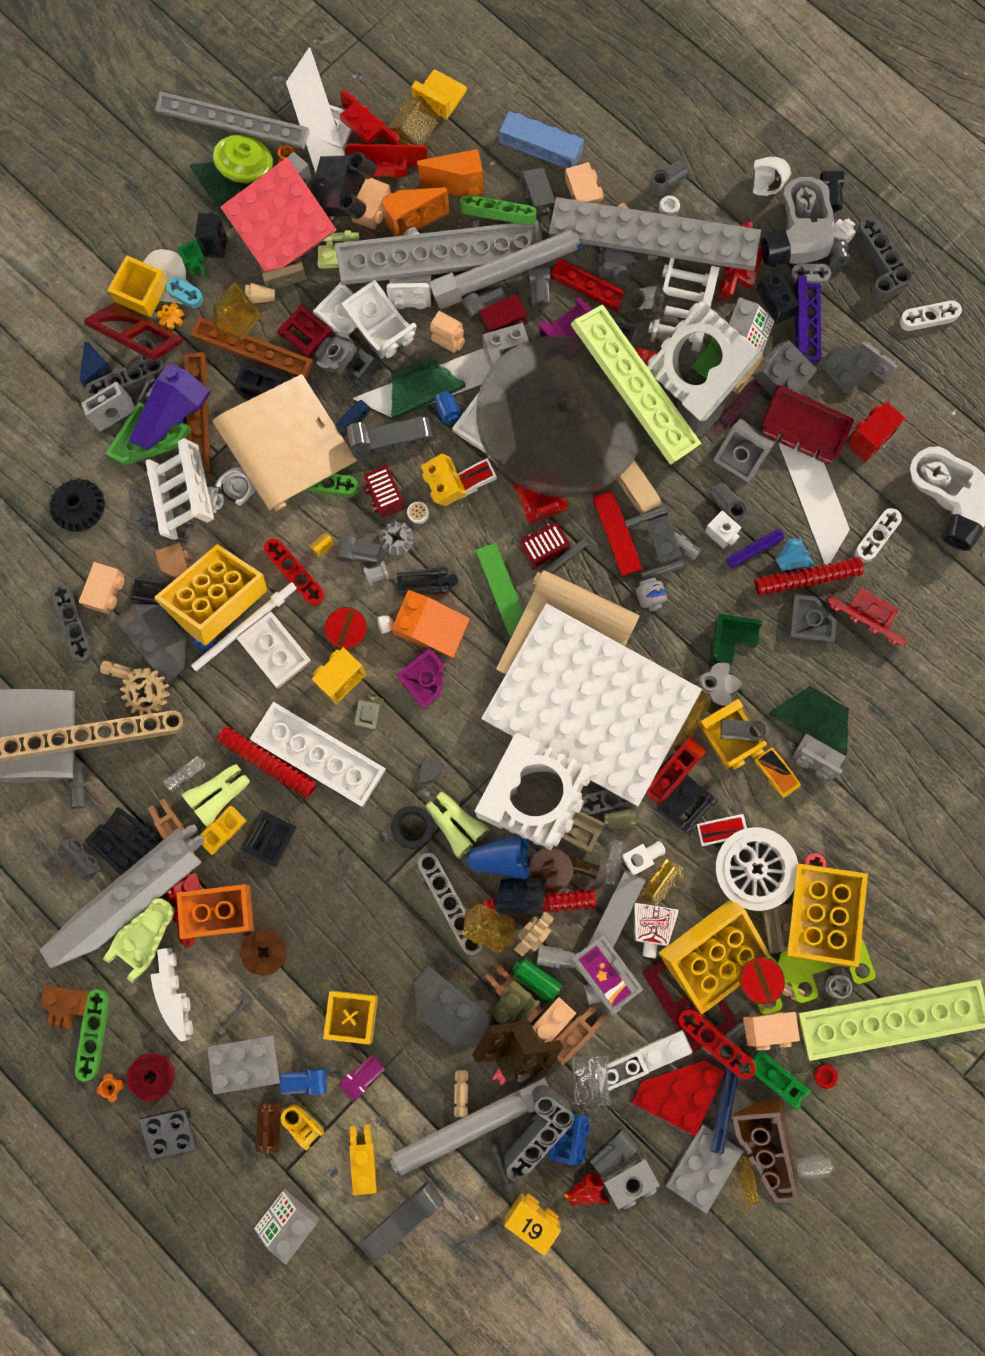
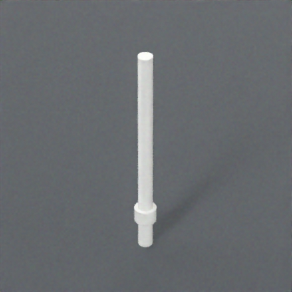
M291 582L279 593L275 592L267 603L192 663L193 669L198 671L274 607H279L285 602L284 599L293 593L297 587Z

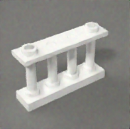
M670 258L669 265L665 264L662 277L666 278L655 321L651 320L648 331L652 333V342H655L657 332L672 336L676 332V327L659 324L661 313L687 319L690 315L688 310L664 305L666 295L696 301L698 304L702 301L710 307L720 267L711 266L710 273L703 275L673 268L675 258ZM670 276L703 283L702 286H706L705 292L696 293L668 287ZM695 332L687 338L689 342H693L691 350L700 351L704 332Z
M185 438L178 441L179 454L163 464L156 463L150 459L146 460L160 535L174 541L178 539L176 527L195 517L207 523L214 519L199 446ZM182 463L183 472L166 482L165 472ZM186 481L187 491L170 500L168 491ZM190 500V510L174 518L172 509Z

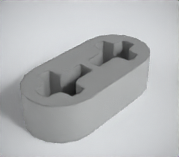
M797 264L791 271L790 280L795 284L799 276L797 272H801V275L807 276V283H821V286L829 281L831 269L825 264ZM818 272H822L824 277L820 278Z

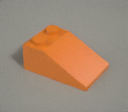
M478 149L417 161L421 188L446 187L448 194L459 197L484 194L483 169Z
M446 187L399 190L388 194L381 200L385 223L394 237L402 236L405 231L412 227H416L419 230L449 213L448 191Z
M408 590L393 624L392 632L394 636L428 649L431 648L435 652L454 659L470 618L429 597Z
M243 884L177 893L180 939L254 931L250 885Z

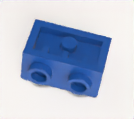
M573 1114L574 1122L572 1126L549 1150V1160L570 1165L583 1163L587 1154L585 1146L586 1136L590 1131L588 1115Z

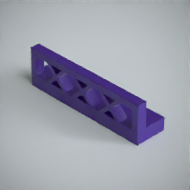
M799 275L794 285V296L799 303L795 313V347L811 363H818L821 360V283H807V276ZM807 290H815V297L809 300L807 298ZM808 307L815 311V316L811 320L807 317ZM808 326L816 331V335L811 339L808 337ZM809 345L816 350V356H807Z

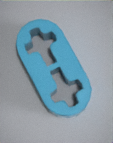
M178 277L170 278L167 281L166 289L172 298L192 309L202 305L203 296L198 288ZM173 286H175V287H178V286H179L180 289L182 290V292L179 291L178 289H175V290L173 291L172 287H173ZM188 295H190V296H192V297H194V296L196 295L197 299H196V300H195V299L190 300V298L188 297Z

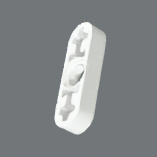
M946 301L912 308L903 313L899 323L906 331L952 323L957 320L962 308L956 301ZM948 308H949L950 311H954L955 313L952 315L951 312H946V311H947ZM933 312L936 319H927L925 313ZM907 317H910L911 320L915 319L914 322L911 323L910 320H906Z
M890 508L883 512L857 546L855 557H859L863 563H867L876 556L902 520L898 510ZM893 516L894 519L888 527L883 526L888 517ZM873 531H881L884 539L881 541L875 540L873 538ZM869 544L873 545V547L868 552L869 554L864 556L862 554L863 550L866 549V547Z

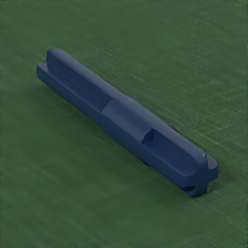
M736 1059L730 1062L733 1066L735 1062L741 1066V1062ZM728 1067L725 1070L710 1151L716 1154L724 1153L738 1082V1076Z

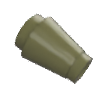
M626 809L605 814V827L628 831L637 829V811Z

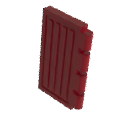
M777 385L760 424L763 426L761 435L775 441L778 435L781 434L778 439L779 443L795 449L797 443H799L797 451L810 457H814L816 451H818L815 459L830 465L833 459H838L855 419L789 388Z

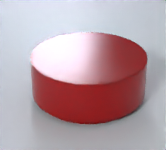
M821 1064L815 1068L813 1079L819 1087L830 1089L836 1085L838 1073L832 1066Z

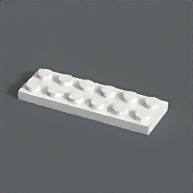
M275 702L272 703L250 738L251 741L361 807H364L386 771L381 765Z

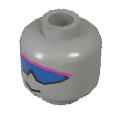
M656 578L640 582V586L636 589L640 606L645 609L649 608L650 612L661 609L662 604L667 601L663 583L656 581Z

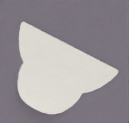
M160 249L151 252L145 258L143 263L162 270L168 280L178 277L189 283L185 279V265L177 253ZM175 286L172 287L173 291H174L175 289H178L179 291L182 292V290L180 289L179 286H178V287H175ZM167 289L160 301L182 304L172 298ZM188 295V297L190 298V300L195 299V296L192 297V296Z

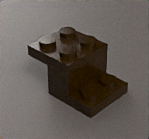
M529 1020L489 1026L472 1056L475 1062H491L496 1060L507 1083L514 1081L523 1082L529 1078L536 1077L539 1079L546 1076L564 1047L560 1040L540 1043Z

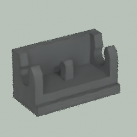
M544 167L522 171L519 186L526 205L536 208V216L550 213L549 208L555 205V199Z

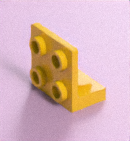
M437 70L432 71L424 84L415 81L411 86L413 102L445 120L449 118L467 92L465 85Z

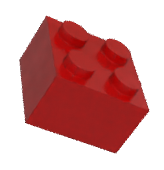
M887 401L881 407L876 405L868 414L869 416L865 420L862 419L849 436L851 440L847 447L865 463L895 434L905 420V417Z

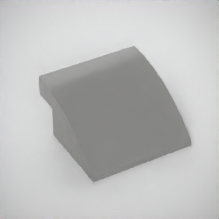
M51 689L0 690V738L75 726V691ZM56 736L53 739V744L56 746L62 745L65 737ZM32 740L29 748L38 749L41 746V740ZM10 743L6 747V752L14 753L18 745ZM74 750L0 762V781L14 784L73 778Z

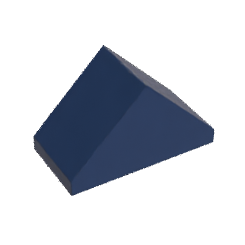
M84 342L79 380L83 387L86 388L88 383L113 372L107 362L89 342Z

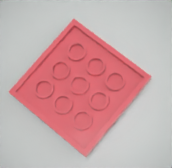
M288 158L277 164L221 206V209L265 273L289 266L337 231Z

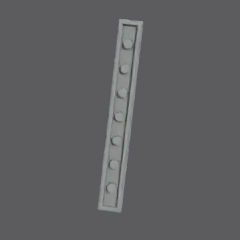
M161 91L154 110L157 114L282 145H290L291 147L303 150L310 131L308 127Z

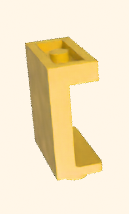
M739 699L698 724L726 770L730 767L735 770L744 765V759L750 755L753 759L764 753L762 748L767 745L762 740L753 743L742 740L721 739L722 719L749 721L741 709L743 705ZM753 726L750 727L751 735L759 737Z

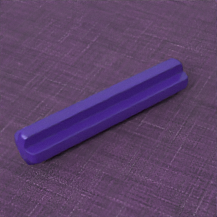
M776 529L728 556L726 562L730 568H734L782 541L785 535L781 529Z

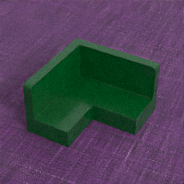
M719 613L715 621L710 662L729 663V665H732L735 644L756 648L759 630L763 625V621Z

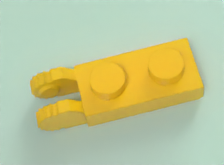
M370 1124L364 1126V1144H357L358 1134L356 1126H350L351 1145L349 1147L353 1195L377 1193L374 1143H372Z

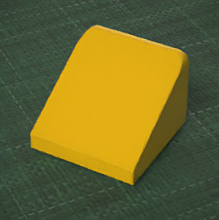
M324 533L310 544L309 548L317 557H321L334 546V542L330 535Z

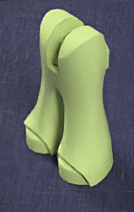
M237 764L228 767L208 782L181 794L206 827L213 823L224 806L250 783L247 776L243 775L230 784L229 781L241 772ZM221 790L218 794H216L214 797H212L210 800H208L205 804H203L202 806H200L199 808H197V807H198L202 802H204L209 796H211L213 793H215V792Z
M440 792L436 798L441 806L445 807L446 811L442 814L439 808L431 801L425 806V809L448 839L456 857L460 859L470 851L473 844L459 831L451 819H454L475 843L481 841L490 829L468 815L445 793Z

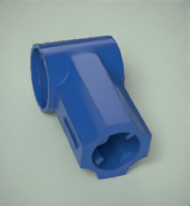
M326 1069L305 1070V1072L281 1073L279 1083L281 1094H326Z

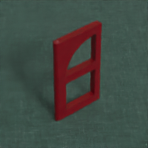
M115 302L84 320V325L153 361L173 350L184 341V338ZM123 321L135 325L119 333L101 323ZM148 330L166 341L151 350L132 339Z
M661 960L649 969L644 970L642 974L677 1031L683 1030L693 1051L691 1054L696 1053L703 1046L679 1024V1016L681 1014L679 1011L692 1002L687 995L673 1002L657 974L667 969L664 961ZM722 999L717 1005L727 1020L714 1026L725 1034L738 1023ZM686 1019L684 1023L689 1025L691 1022ZM691 1023V1024H693L695 1027H697V1028L694 1030V1032L697 1034V1032L699 1031L700 1027H702V1026H701V1025L694 1024V1023ZM705 1029L701 1033L702 1039L706 1042H712L715 1038L714 1032L710 1029Z

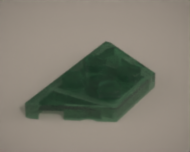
M214 162L189 165L212 203L231 229L233 225L221 209V206L250 184L234 182L223 176L215 167Z
M431 357L393 373L391 395L392 420L434 402L435 397L442 392L448 391L452 394L465 388V382L462 379H457L451 374V371L441 367Z
M809 686L770 711L769 714L800 733L804 735L807 733L842 755H847L849 708Z

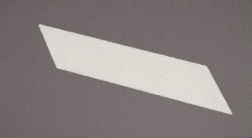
M308 48L286 84L300 126L308 127L310 130L306 145L316 173L320 156H343L345 151L336 147V145L319 140L324 138L341 144L338 130L328 132V130H334L336 124L311 48Z
M482 348L356 396L353 399L356 401L363 400L372 409L395 418L434 403L435 397L442 392L448 391L451 395H455L484 384L488 380H494V376ZM514 354L502 358L507 374L523 369L519 355L516 356Z
M779 443L824 564L828 565L850 529L825 464L815 459L818 451H816L814 457H810L797 451L799 443H797L795 449Z

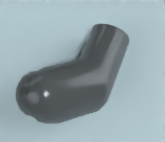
M740 1021L725 1035L739 1048V1038L745 1034L744 1023ZM725 1045L727 1053L733 1055L731 1046Z

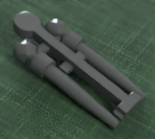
M147 506L145 509L146 513L150 514V516L144 515L141 510L134 511L133 518L136 521H148V525L146 523L140 524L139 529L141 531L160 535L157 527L151 525L152 523L158 524L157 518H154L156 511L152 506ZM190 520L185 522V524H189L188 528L176 527V530L186 533L185 538L178 536L177 540L189 542L195 522Z

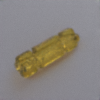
M740 1156L737 1162L741 1169L740 1175L743 1188L747 1192L745 1194L746 1201L749 1205L760 1203L759 1193L756 1192L757 1184L754 1172L751 1169L752 1163L749 1160V1156Z

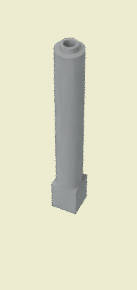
M570 229L457 276H453V273H450L429 283L438 307L441 310L461 302L464 295L576 251L580 241L577 233H572Z
M545 1077L539 1078L510 1095L392 1153L393 1159L390 1160L394 1172H399L403 1176L528 1112L534 1111L532 1091L539 1085L548 1086Z

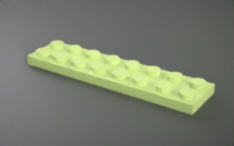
M603 304L575 319L570 324L670 465L701 444Z
M972 980L797 1014L807 1059L812 1061L985 1028V996L981 980Z

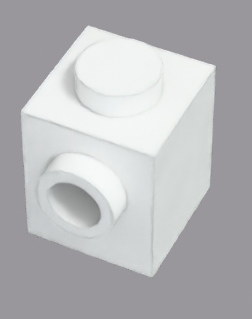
M721 511L707 525L705 533L724 549L728 544L732 546L740 538L738 533L741 527L725 512Z

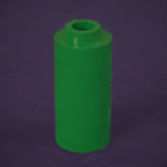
M526 958L523 962L519 959L511 970L514 972L512 976L514 979L549 1004H551L563 986Z

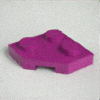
M429 648L396 674L397 678L423 709H426L441 696L444 664Z

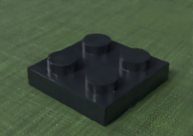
M501 879L496 905L497 915H543L546 879Z

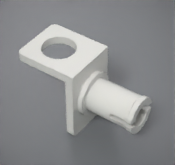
M659 841L647 848L642 844L623 854L622 858L631 874L636 875L654 865L653 860L665 854V848ZM631 857H632L634 863L636 864V866H634V865L632 864V862H631Z

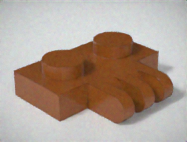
M44 985L40 1008L49 1010L47 1026H55L60 1029L63 1027V1029L69 1030L72 1027L74 1014L84 1015L88 992Z

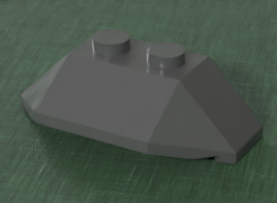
M132 604L115 617L123 631L155 670L159 671L158 674L161 677H165L164 681L167 684L185 670L187 638L161 605Z
M427 965L414 982L416 1016L452 1046L478 1043L489 1026L499 1024L485 1010L430 965Z

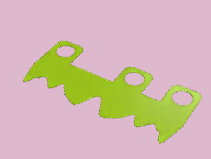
M862 939L859 964L864 963L868 966L869 975L866 978H859L856 975L855 968H850L853 980L857 984H862L875 978V971ZM788 951L781 952L777 964L784 973L785 983L791 982L796 1000L804 1003L818 997V990L812 975L837 967V965L787 956ZM770 955L767 956L768 959H772L774 962H776L773 957H771ZM802 982H808L812 986V993L808 997H803L798 992V986ZM780 998L776 1000V1005L772 1009H767L760 1004L758 1006L760 1012L767 1015L781 1010L782 1002Z

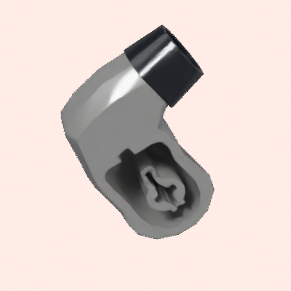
M813 177L793 179L784 187V204L788 218L787 230L784 228L764 234L761 239L762 258L766 266L775 267L777 265H788L789 263L805 264L817 261L829 255L834 243V215L829 200L828 186L822 180Z

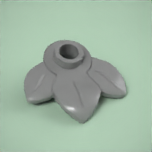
M729 663L715 664L710 672L703 674L698 681V686L702 689V692L709 694L712 701L721 706L731 704L730 694L742 686V682L737 677L728 674L730 669ZM709 680L713 683V686L707 687L705 682Z

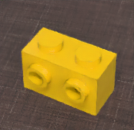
M440 454L421 465L424 472L422 473L423 479L430 486V495L435 503L447 506L467 495L451 457Z

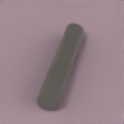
M584 538L544 568V570L552 574L584 549L588 542Z

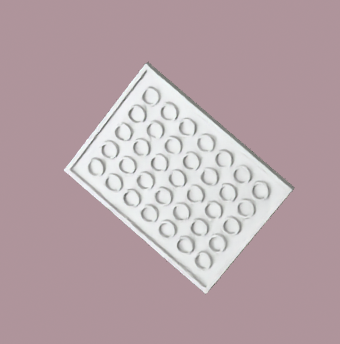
M546 603L481 719L514 737L515 733L539 742L546 749L550 748L555 753H561L571 760L575 759L580 764L588 765L592 774L591 781L639 806L702 689Z

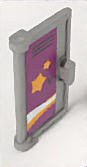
M601 935L582 951L577 952L570 958V961L576 965L609 1010L611 1016L621 1010L624 1004L643 990L604 935Z

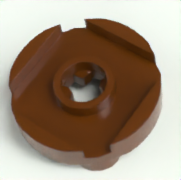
M260 929L252 932L242 943L239 953L242 963L248 971L256 975L264 976L277 972L286 961V943L284 939L272 930ZM267 946L269 948L267 951L269 956L267 958L264 956L260 958L259 948Z

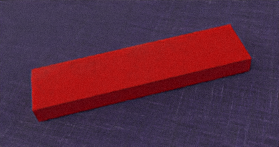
M559 258L550 273V279L601 305L603 304V306L619 314L623 313L632 296Z
M611 491L593 497L594 505L621 577L642 571L641 563L614 492Z

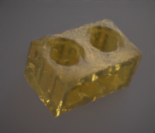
M481 904L465 912L463 937L499 953L514 945V919L505 915H497L496 911Z

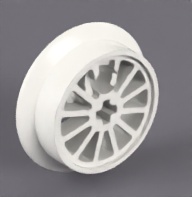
M759 827L747 828L734 833L722 845L716 860L717 879L723 892L734 903L736 902L749 910H769L785 902L793 893L798 860L791 845L778 833ZM747 843H754V849L747 846ZM759 843L767 846L760 859L758 858ZM741 850L748 851L750 854V859L747 863L742 862L739 858ZM770 850H773L777 857L765 862L764 859ZM732 857L739 866H731L730 861ZM778 860L780 861L781 870L768 869V865ZM752 865H754V866L759 865V866H760V868H759V870H758V871L760 872V874H759V873H755V874L752 873V870L754 869ZM730 869L743 870L744 873L732 879ZM766 874H781L779 883ZM746 876L747 879L739 889L734 882ZM763 878L776 887L772 892L768 891ZM750 880H752V896L744 892ZM757 880L765 893L764 896L759 897L756 895Z

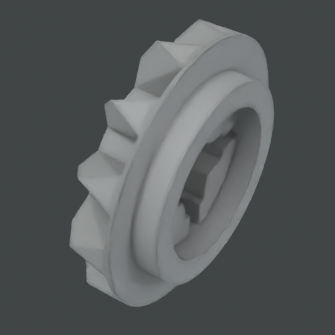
M395 521L394 523L387 524L381 530L379 540L382 548L387 553L401 555L412 547L414 536L411 528L405 523ZM400 531V538L402 540H397L393 544V538L390 535H397Z

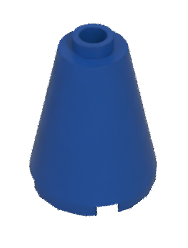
M516 834L470 849V853L466 855L467 866H471L472 871L526 879L529 876L530 856H527L526 849H529L528 841Z

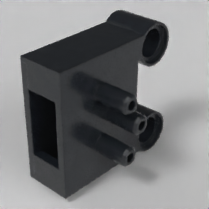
M361 152L343 156H320L311 193L327 216H351L354 219H360L366 212V204L357 198L358 194L356 193L360 176L364 179L372 178L377 166Z

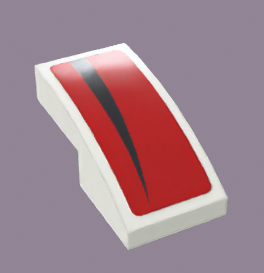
M488 458L458 474L467 495L478 491V487L497 479Z
M744 814L697 824L702 846L724 842L734 833L747 829Z

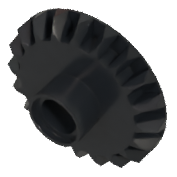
M78 478L76 480L70 479L66 483L62 482V485L59 488H55V493L51 495L49 512L55 523L64 530L71 532L87 530L93 527L104 513L105 499L103 493L95 483L89 480ZM79 500L77 505L72 506L74 501Z

